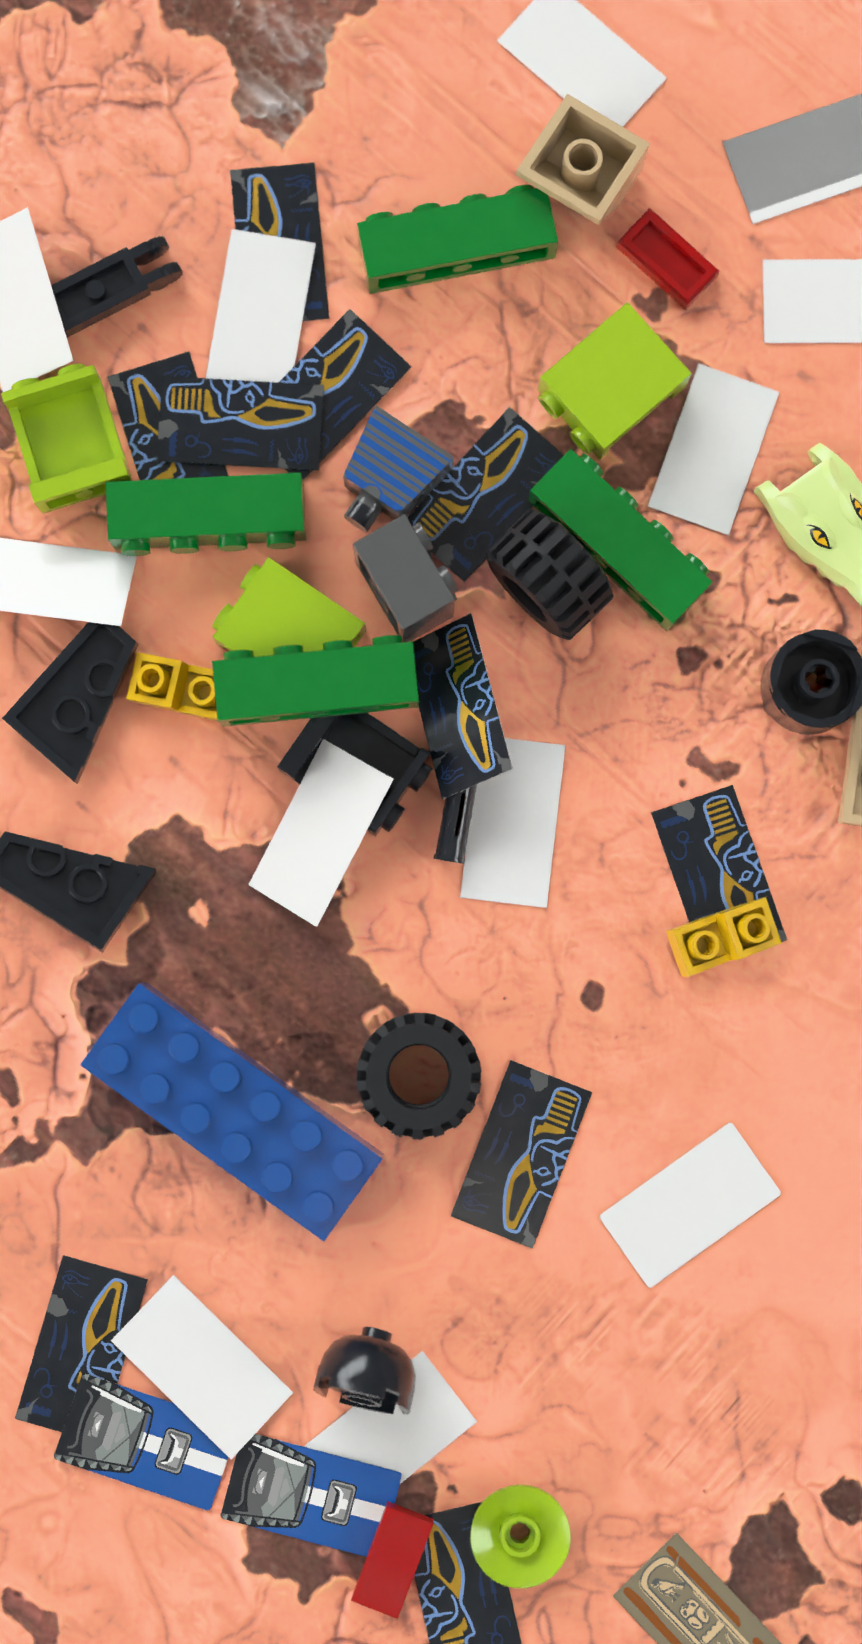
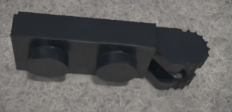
M154 237L129 250L125 247L51 285L67 338L152 295L150 291L161 290L181 278L183 271L177 262L165 264L143 276L137 267L138 265H146L154 261V259L163 256L169 250L165 237Z

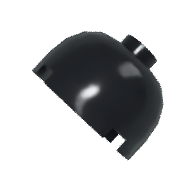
M363 1327L361 1335H345L334 1341L324 1352L318 1367L313 1391L327 1398L328 1389L330 1388L341 1392L339 1403L385 1414H394L395 1405H398L403 1415L409 1414L412 1405L416 1374L413 1362L406 1351L390 1342L392 1337L390 1332L374 1327Z

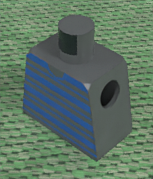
M376 405L343 475L344 486L357 495L344 514V518L358 529L368 532L381 512L393 520L404 514L407 517L450 473L453 468V456Z

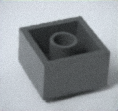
M405 514L354 542L353 550L357 567L396 634L402 636V642H411L453 618L454 605L457 600L455 593L458 591V588L444 565L436 568L431 560L433 556L430 550L433 549V546L421 524L417 523L411 526Z

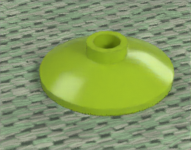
M515 1484L496 1490L480 1504L472 1520L470 1541L475 1560L488 1577L507 1587L530 1588L546 1582L560 1570L569 1553L571 1532L567 1516L562 1506L553 1496L535 1486ZM517 1523L525 1524L529 1528L527 1536L522 1539H516L510 1534L511 1528Z

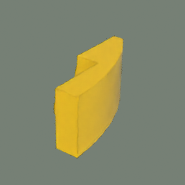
M137 652L127 700L217 721L213 669L189 665L181 660Z
M766 897L731 907L666 931L681 977H690L728 961L740 960L782 944Z

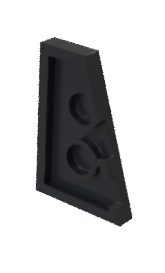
M88 622L2 719L74 783L78 784L139 644L119 626Z
M6 831L0 837V889L101 953L104 952L157 873L155 868L143 865L136 866L113 860L111 857L99 854L92 855L64 848L63 845Z

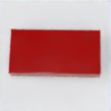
M651 208L617 241L616 248L685 311L718 277L720 272Z
M387 1501L352 1593L351 1601L398 1619L432 1530L434 1519Z

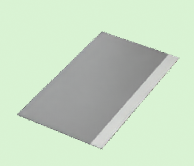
M862 93L722 141L753 224L862 186Z

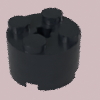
M821 629L808 631L788 640L769 658L762 672L760 689L765 712L783 728L805 735L827 732L848 720L862 706V658L857 651V647L845 636ZM812 673L817 675L816 683L823 686L817 692L811 691L810 684L805 681Z

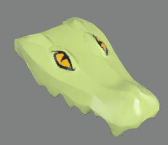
M818 443L808 450V456L816 467L782 491L766 480L754 489V493L767 509L776 529L788 548L795 552L803 562L816 566L819 574L828 578L834 585L846 588L849 594L862 607V483L847 463L828 447Z

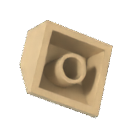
M567 94L516 170V176L599 225L619 207L640 175L650 143Z

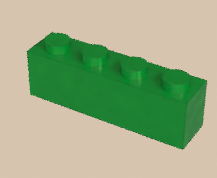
M519 185L509 189L506 194L487 197L485 194H472L462 198L459 203L441 207L438 203H425L415 207L412 212L393 215L391 212H378L368 216L365 221L357 222L358 240L369 294L555 259L558 245L549 195L538 188H534L532 185Z
M570 449L530 490L528 502L538 512L554 519L572 534L596 560L604 573L667 632L712 584L713 581L707 577L709 573L708 568L692 553H687L685 556L671 543L674 540L672 534L660 522L656 520L647 521L636 510L639 505L626 490L621 487H617L614 490L601 477L604 473L591 457L586 454H582L579 457Z
M301 473L106 482L108 541L115 550H121V554L125 556H145L151 553V548L170 547L171 553L191 554L198 552L199 546L218 545V549L221 551L235 552L246 550L247 543H267V548L289 549L296 546V541H306L304 483Z
M387 635L373 638V645L353 647L351 640H336L323 643V650L303 652L302 645H285L273 648L274 655L254 657L252 650L225 652L224 660L212 661L217 721L222 727L419 708L413 641L402 642V636Z

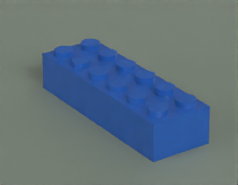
M138 983L80 1064L84 1069L322 1241H325L384 1156L383 1152L148 983Z

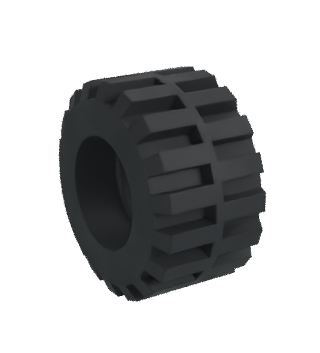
M528 509L485 551V556L492 573L508 594L538 624L560 638L571 640L614 598L607 576L591 554L563 526L538 511Z
M414 1012L392 1018L376 1029L370 1036L358 1059L356 1083L365 1110L369 1111L374 1121L380 1127L384 1126L392 1131L391 1134L399 1137L403 1135L412 1137V1140H423V1137L434 1136L436 1138L444 1135V1132L451 1128L455 1129L463 1122V1118L468 1113H471L475 1106L477 1095L480 1093L482 1071L476 1049L471 1040L458 1026L436 1014ZM415 1045L427 1046L436 1050L444 1058L448 1067L449 1076L445 1090L437 1099L427 1104L418 1105L404 1101L395 1093L390 1083L389 1072L394 1058L402 1050Z

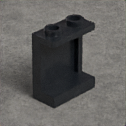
M369 713L311 718L277 766L280 772L300 785L322 740L330 742L394 779L367 830L375 837L382 828L390 832L405 811V808L399 802L408 789L411 788L417 793L432 772L433 768L426 764L430 759L431 753L423 747L420 749Z

